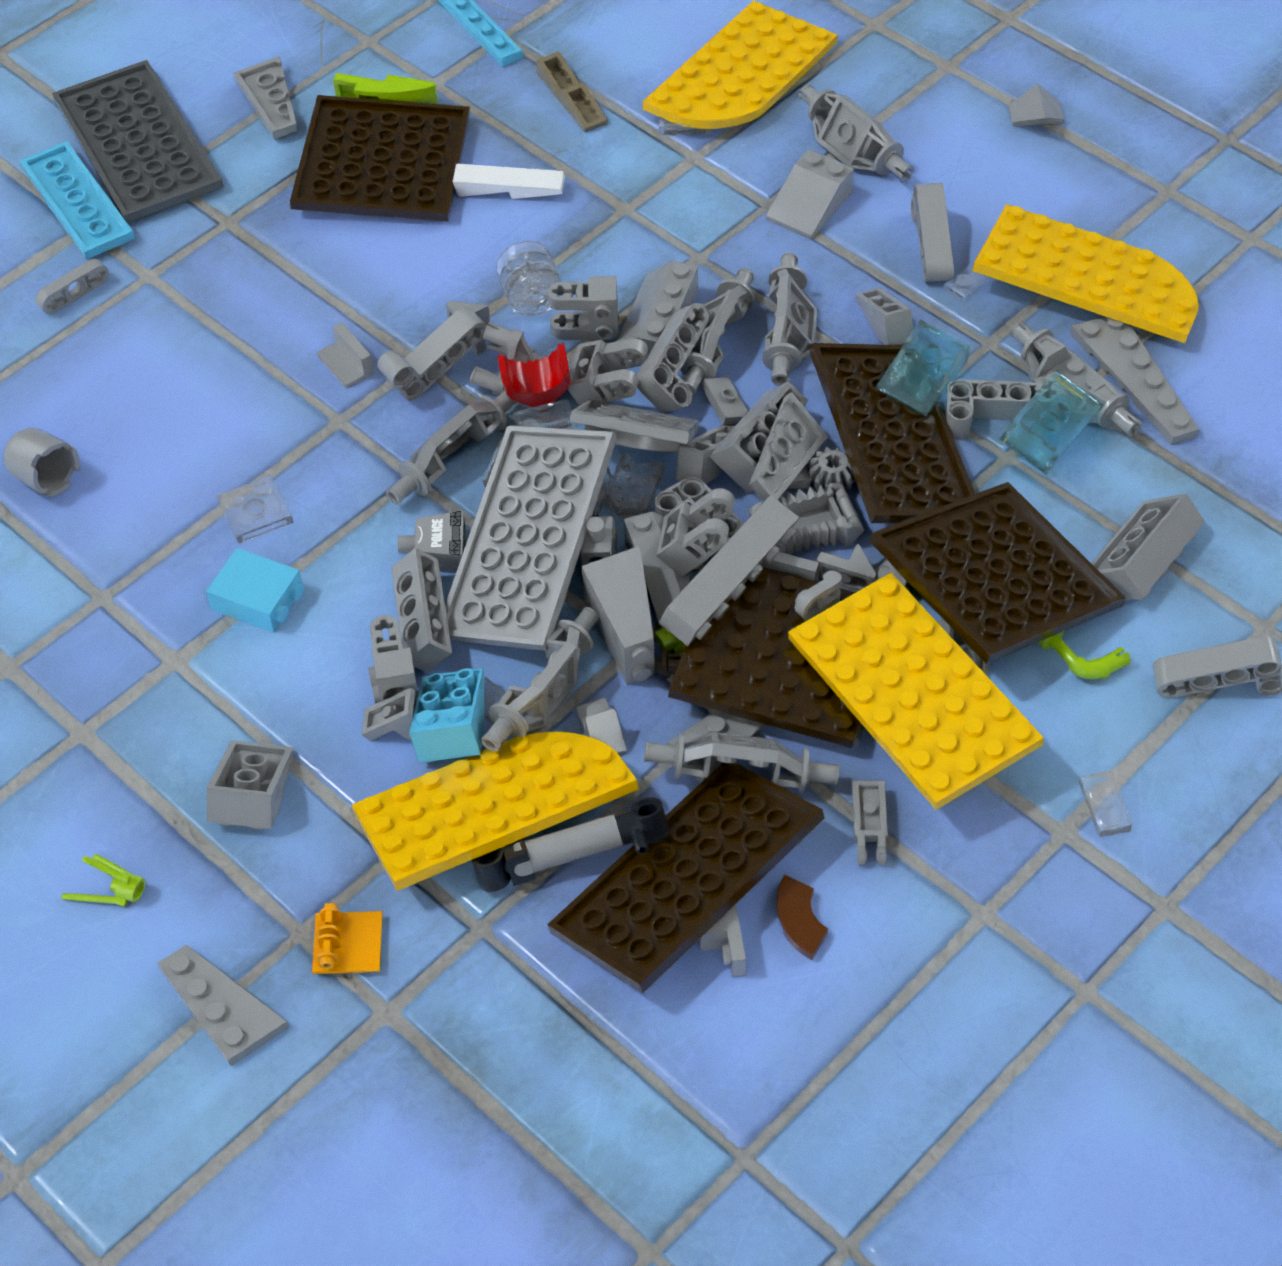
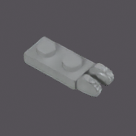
M852 781L854 842H857V864L865 865L867 860L865 842H877L876 860L878 865H886L888 830L885 781Z

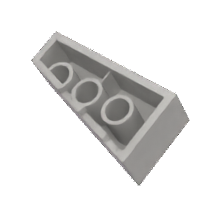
M790 382L765 392L709 456L747 493L755 491L749 483L784 397L792 392L804 408L808 401Z

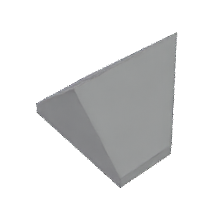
M1039 84L1034 85L1017 98L1008 108L1012 126L1064 123L1060 101Z

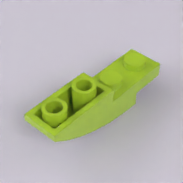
M336 73L333 78L335 94L338 97L438 104L436 82L389 74L385 81Z

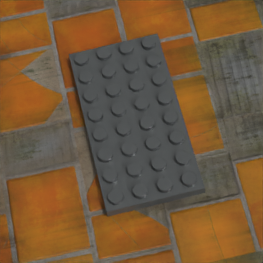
M147 60L52 93L60 112L117 210L127 223L224 188L220 175Z

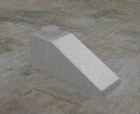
M881 287L855 294L857 303L878 340L883 344L906 345L905 343L915 340L911 309Z
M720 425L690 440L688 444L680 445L678 449L676 479L681 481L688 477H696L705 484L716 479L722 469L709 456L735 426Z

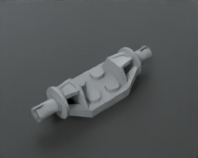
M809 84L801 88V91L806 95L799 92V98L809 105L808 117L813 121L815 140L845 165L854 169L875 171L881 176L893 172L902 181H906L912 176L907 170L913 173V166L902 159L904 154L903 146L898 142H894L881 123L846 95L836 94L831 89L823 90L819 93Z
M793 253L783 254L780 261L781 266L774 268L769 274V297L777 305V311L775 312V327L765 337V350L763 351L762 361L768 369L772 370L771 382L776 386L789 382V372L797 369L801 361L810 354L809 350L812 343H815L817 308L804 291L807 284V276L802 269L797 267L798 257Z
M741 268V270H738L735 279L723 280L717 289L718 297L703 304L709 313L708 324L680 369L684 375L683 381L691 389L692 395H695L703 379L716 378L717 367L724 357L718 339L725 332V324L730 325L744 318L747 309L754 302V293L749 287L754 280V274L749 269Z
M1020 321L1019 325L1016 323L1013 326L1010 335L1024 345L1021 357L1026 362L1030 382L1050 383L1057 386L1061 392L1058 411L1072 422L1097 423L1102 428H1107L1115 423L1128 436H1133V433L1136 434L1139 431L1142 422L1127 411L1130 398L1125 393H1119L1114 386L1076 354L1054 339V335L1049 329H1042L1035 333L1023 321ZM1044 356L1041 364H1039L1038 360ZM1100 403L1104 405L1100 411L1092 409Z
M505 391L494 400L488 396H479L475 404L467 405L434 433L411 455L410 462L403 461L399 465V473L402 478L386 491L388 498L394 504L399 505L413 491L421 496L428 495L431 491V484L446 471L438 455L464 432L477 442H481L493 430H503L508 424L505 412L518 402L510 399ZM425 471L431 475L429 478L424 474Z
M584 607L574 622L570 620L558 621L554 633L546 641L548 651H545V658L548 659V664L543 672H538L534 676L529 688L510 686L499 703H495L490 707L488 713L494 724L481 738L482 744L487 749L497 752L509 735L512 737H524L528 731L546 726L577 685L580 654H587L593 647V641L589 632L599 621V615L595 610Z
M709 732L684 742L685 734L680 733L678 743L675 742V745L649 743L648 741H646L644 762L672 764V768H675L674 778H680V774L708 778L711 756H717V761L725 763H736L737 759L749 760L750 765L758 767H768L769 763H772L771 782L783 787L797 788L798 793H804L808 781L830 783L833 785L838 783V764L811 762V759H809V749L803 748L801 757H799L775 739ZM703 758V766L684 764L687 761ZM782 766L797 774V778L779 775L780 767Z

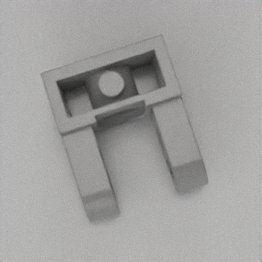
M617 276L589 277L588 282H557L548 288V303L553 309L584 310L554 314L550 319L551 334L555 338L561 340L618 339Z
M636 338L605 344L602 339L579 344L570 368L571 381L567 390L579 406L589 399L609 403L634 396L639 378L634 372L626 369L638 367L644 363L648 353L647 344Z
M717 488L710 491L694 504L689 505L685 501L665 515L656 556L682 577L692 570L699 569L704 561L727 543L729 527L724 520L733 512L734 495L726 489Z
M389 615L379 616L370 625L374 667H369V675L375 704L412 688L415 690V710L418 688L411 649L402 648L397 620ZM388 628L390 640H383L382 629Z

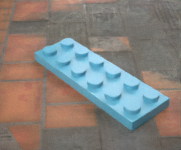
M67 141L20 160L22 170L86 260L135 239L133 230Z

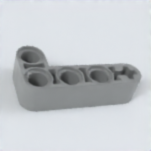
M943 183L915 184L911 199L912 221L917 222L924 282L953 280L954 265Z
M693 303L677 310L672 315L637 373L639 378L637 388L662 413L674 412L689 406L692 402L691 389L677 374L708 324L709 313L701 303Z
M462 307L454 312L406 358H403L397 351L390 350L379 358L377 367L389 383L406 400L412 401L420 397L482 340L487 324L469 307Z
M957 379L948 384L945 419L954 439H964L970 434L972 418L1051 421L1057 416L1061 392L1057 386L1050 383Z
M685 478L656 496L655 513L665 517V515L686 501L689 505H692L712 490L699 478ZM734 512L724 520L729 527L727 542L744 524Z
M1268 636L1165 656L1153 663L1157 693L1165 698H1174L1253 681L1256 683L1257 691L1262 695H1276L1282 692V663L1278 645L1274 638Z

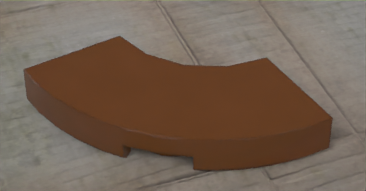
M784 875L777 894V915L783 929V934L798 952L813 960L828 935V928L821 924L812 912L811 901L814 895V888Z

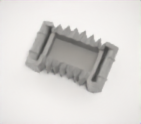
M830 483L826 492L820 485L817 493L809 487L807 495L798 489L796 497L788 492L786 499L782 496L778 499L780 503L799 517L793 527L797 532L786 545L782 542L779 544V552L794 556L795 550L801 554L803 547L809 552L811 544L819 549L821 542L828 547L830 541L835 547L837 540L845 546H850L864 532L860 516L856 513L851 503L850 495L847 494L843 484ZM763 502L755 504L748 510L750 517Z

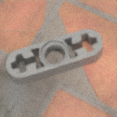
M90 259L43 287L37 293L35 302L46 314H54L102 285L109 276V270L98 259ZM77 281L75 288L68 291V287Z

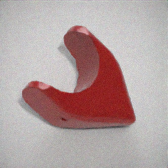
M564 343L557 344L556 351H552L549 357L544 356L542 360L536 359L534 362L530 360L526 363L523 361L516 362L513 359H508L504 354L497 355L504 391L510 399L520 404L544 412L563 395L570 385L571 377Z

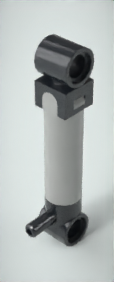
M647 797L636 801L629 810L527 841L523 838L471 860L480 888L487 892H494L505 888L511 879L514 886L536 879L535 872L630 843L634 844L638 854H645L649 850L648 844L657 843L667 837L669 827L660 799Z

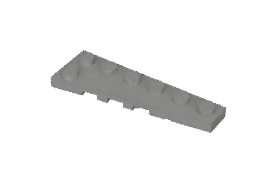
M1105 316L1071 325L1070 334L1090 356L1094 355L1098 359L1102 370L1105 373H1110L1117 380L1116 385L1122 391L1126 390L1134 399L1133 404L1147 416V419L1171 445L1198 436L1199 428L1131 325Z

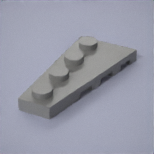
M792 392L786 395L782 401L749 483L763 501L770 495L778 500L828 437Z

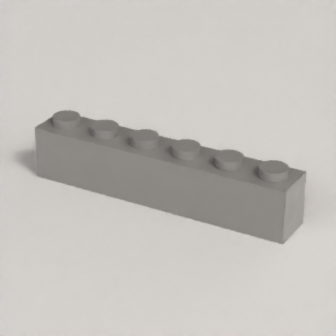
M770 495L669 604L659 624L687 646L696 637L701 640L712 626L709 622L713 618L718 621L727 611L729 605L726 603L730 599L736 601L746 589L744 583L747 580L753 582L763 570V567L760 565L764 561L770 563L780 551L778 548L779 544L782 542L786 545L797 532L793 527L799 517Z

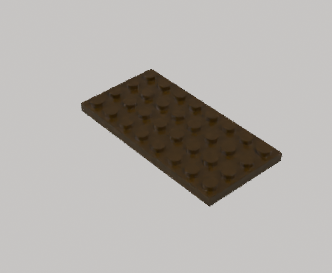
M812 343L809 352L871 523H899L975 494L916 345Z
M723 762L708 778L706 777L666 814L669 827L667 837L657 843L648 844V852L642 855L636 852L633 845L547 924L549 931L552 935L644 993L825 818L823 809L738 763Z

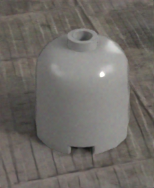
M27 428L15 433L7 442L4 450V464L7 471L39 494L53 497L70 487L71 482H69L73 471L79 470V455L77 450L66 441L41 429Z

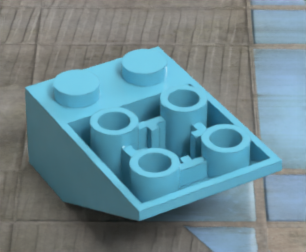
M466 668L456 672L432 673L428 676H423L409 731L419 763L481 755L483 746L481 738L485 735L483 668Z

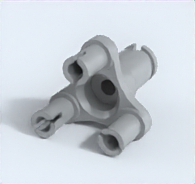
M490 321L486 326L483 339H488L491 342L488 344V349L507 355L508 359H513L516 362L523 361L526 363L528 360L534 362L536 359L542 360L544 357L535 353V348L527 345L528 343L524 339V332L515 328L512 331ZM475 366L470 377V383L492 390V394L499 396L504 391L501 374L497 375Z

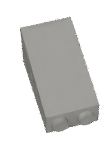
M639 546L583 565L584 603L586 607L592 608L598 613L599 621L595 625L626 685L636 681H644L650 676L655 675L654 637L642 554Z

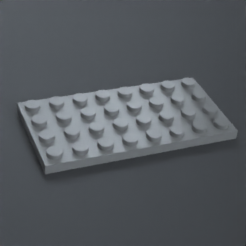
M507 426L445 604L450 641L548 651L546 641L554 633L587 532L586 523L592 517L617 440L613 432Z

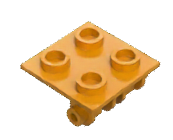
M335 903L324 904V908L320 910V913H316L312 974L380 972L383 912H340Z

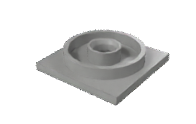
M590 399L572 410L570 422L585 424L584 430L613 432L617 437L615 443L617 445L662 452H678L680 445L683 443L688 444L696 435L700 423L694 419Z

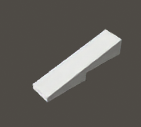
M456 164L453 184L458 197L509 192L511 199H522L562 194L565 174L564 171Z

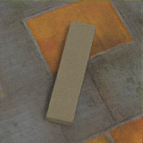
M559 51L537 59L536 73L584 133L607 124V118L584 82H578Z

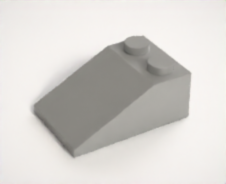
M808 149L793 166L770 207L766 220L812 239L853 193L854 168Z
M231 740L207 787V822L219 823L223 826H248L257 830L271 829L279 813L293 756V747Z

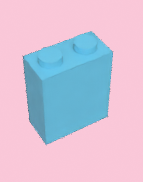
M236 548L206 590L211 610L274 633L280 623H284L287 619L289 610L294 602L302 597L304 584L302 583L300 570Z

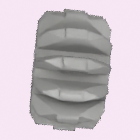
M826 446L824 452L816 451L814 458L810 459L808 471L811 484H815L816 491H818L821 485L826 492L830 483L843 484L845 490L850 491L852 484L856 482L845 452H841L839 446L836 450H830Z

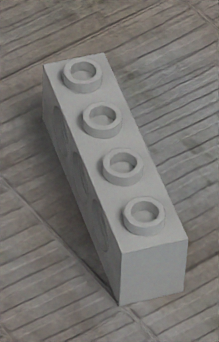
M414 548L392 566V575L402 648H410L413 666L428 673L450 656L452 649L438 559Z

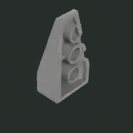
M648 512L624 518L625 543L628 550L638 546L641 550L648 600L659 628H662L659 621L669 604L690 583V572L682 577L656 556L664 516L655 512Z

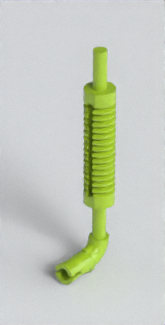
M1064 631L1037 642L1043 649L1053 648L1069 665L1068 669L1076 676L1084 679H1106L1111 673L1131 663L1128 652L1120 655V653L1125 651L1122 647L1099 659L1094 658L1089 661L1083 657H1078L1062 640Z

